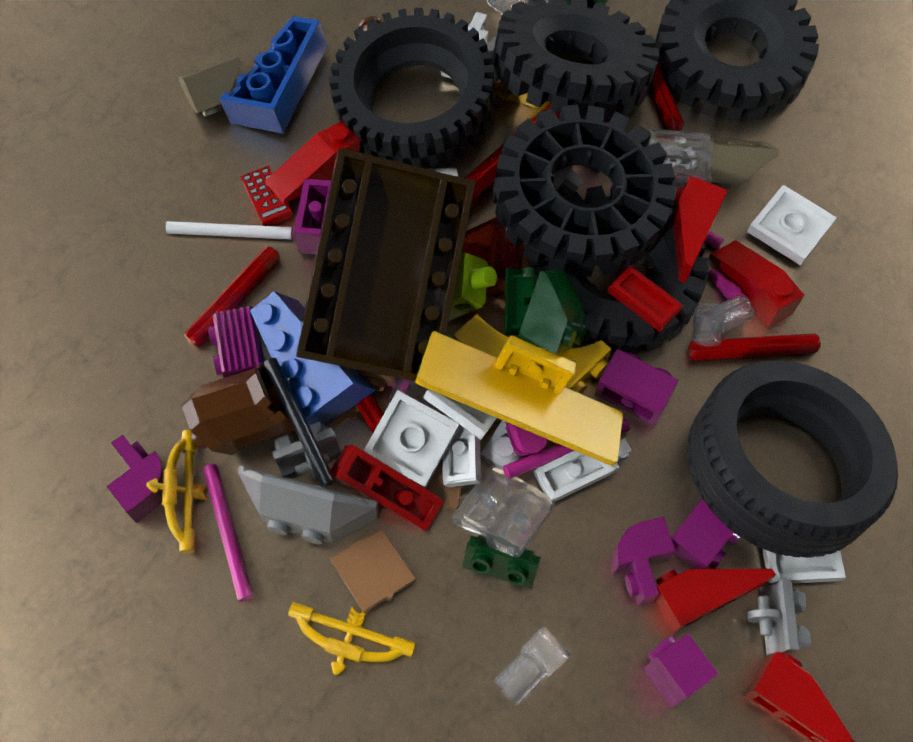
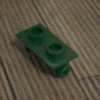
M505 268V335H519L539 277L536 274V268Z
M481 534L478 537L471 535L466 546L462 567L473 570L478 574H486L508 581L513 585H521L532 589L541 559L540 556L534 555L535 551L510 544L506 554L501 552L503 542Z

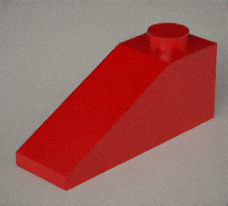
M340 121L316 133L266 179V185L285 204L301 196L304 179L330 181L338 149L343 148L360 152V139Z
M690 176L685 188L682 186L678 187L673 203L676 206L672 221L679 281L683 283L687 281L728 191L693 176Z
M737 240L710 253L709 257L723 275L741 287L743 294L748 297L746 303L766 328L791 316L805 296L783 269Z
M345 445L331 468V472L337 482L364 498L378 501L380 507L426 532L444 502L440 497L355 445Z
M688 569L680 574L672 570L656 579L659 595L654 602L674 634L762 587L773 579L776 574L773 569Z
M777 651L765 658L745 692V697L810 742H855L813 676L801 668L802 663L788 653L782 652L780 654Z

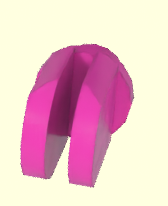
M505 421V429L513 450L517 455L530 456L538 453L546 446V438Z

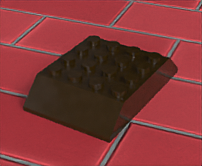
M339 148L328 191L301 323L296 357L415 381L432 332L435 331L446 336L475 181Z

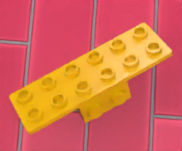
M432 332L415 380L416 384L610 466H614L618 461L623 412L565 387L575 372V362L512 335L498 358L438 332Z

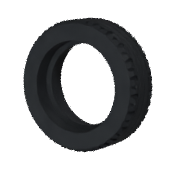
M764 361L748 364L747 366L740 367L738 370H734L725 376L714 388L695 417L688 435L687 458L690 465L689 469L698 492L709 509L726 527L744 540L780 555L813 558L814 556L821 557L844 549L885 513L897 489L898 464L889 432L881 418L871 405L849 385L827 372L805 364L789 361ZM751 415L774 416L788 420L808 431L829 452L838 469L842 488L841 499L832 503L806 501L789 495L768 482L754 468L743 451L737 431V421L739 418Z

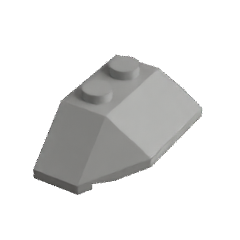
M239 466L238 474L264 524L267 525V529L273 533L288 535V532L301 534L303 540L313 544H322L323 541L334 543L379 517L378 501Z

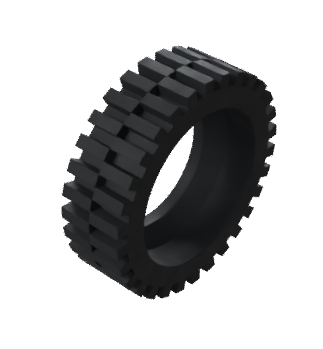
M414 8V15H407L406 9L398 10L399 17L392 18L390 12L382 14L383 22L379 24L374 18L367 21V31L358 27L354 31L356 40L354 41L347 37L343 42L345 51L338 49L335 55L337 63L332 62V76L329 77V84L339 122L342 121L360 139L359 153L365 152L368 155L404 164H412V166L421 168L423 163H429L430 169L439 168L438 160L443 158L447 165L454 162L453 153L457 152L461 157L468 154L467 143L475 148L480 142L479 133L485 136L489 130L488 122L492 123L496 107L494 64L491 52L488 51L484 38L479 40V32L474 27L468 31V23L463 19H460L455 25L453 14L446 13L444 18L441 19L439 10L431 9L429 16H426L423 13V8ZM427 66L438 69L455 82L460 93L459 100L446 112L421 122H393L375 115L373 111V98L379 85L392 73L407 67Z

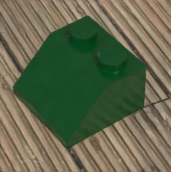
M540 271L518 335L519 339L555 354L574 348L576 344L580 345L587 330V326L583 325L586 314L566 271Z

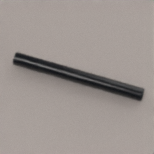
M270 358L264 362L270 379L322 487L330 486L336 480L277 358Z

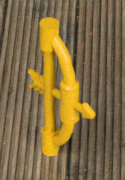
M190 430L182 432V440L175 444L171 450L166 469L163 470L162 483H158V479L154 478L146 484L154 493L158 489L162 490V505L165 508L169 528L180 543L179 552L185 554L195 552V530L192 529L193 499L208 500L204 495V490L208 486L193 484V454L196 453V444L191 438L192 432ZM181 451L184 453V486L177 485L178 471L175 470ZM177 492L184 493L183 529L179 528L174 507L177 505Z
M293 602L290 606L288 616L297 619L303 633L316 644L323 647L326 652L338 656L337 661L331 663L334 675H339L346 669V665L343 664L345 658L358 663L361 661L388 662L402 655L412 658L415 651V642L397 636L391 638L362 628L361 626L367 612L359 613L354 606L351 607L347 622L317 613L314 608L297 602ZM314 621L347 632L344 642L333 637L327 638L321 635L309 623ZM356 635L391 647V651L369 652L365 651L364 648L351 644L353 636Z

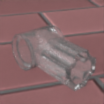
M739 295L720 304H698L694 312L692 340L702 346L719 345L722 342L723 333L753 320L754 309L749 299Z
M545 626L539 629L521 648L522 652L494 679V683L500 691L516 706L545 677L547 679L551 677L571 656V653Z

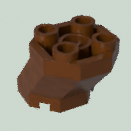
M262 361L254 369L201 385L182 403L181 409L192 432L191 438L199 448H209L212 452L234 455L243 447L295 430L264 366L265 361Z

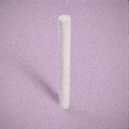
M166 222L167 234L293 239V227Z

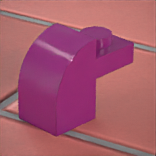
M122 434L111 444L130 469L106 487L126 513L138 523L162 503V490L158 489L154 493L146 484L154 478L158 479V483H162L163 470L166 469V465L156 451L148 455L138 441L130 444Z
M664 517L642 521L631 526L623 534L613 553V574L624 571L628 572L625 575L626 587L629 595L636 597L638 606L652 603L659 595L650 565L669 561L676 552Z

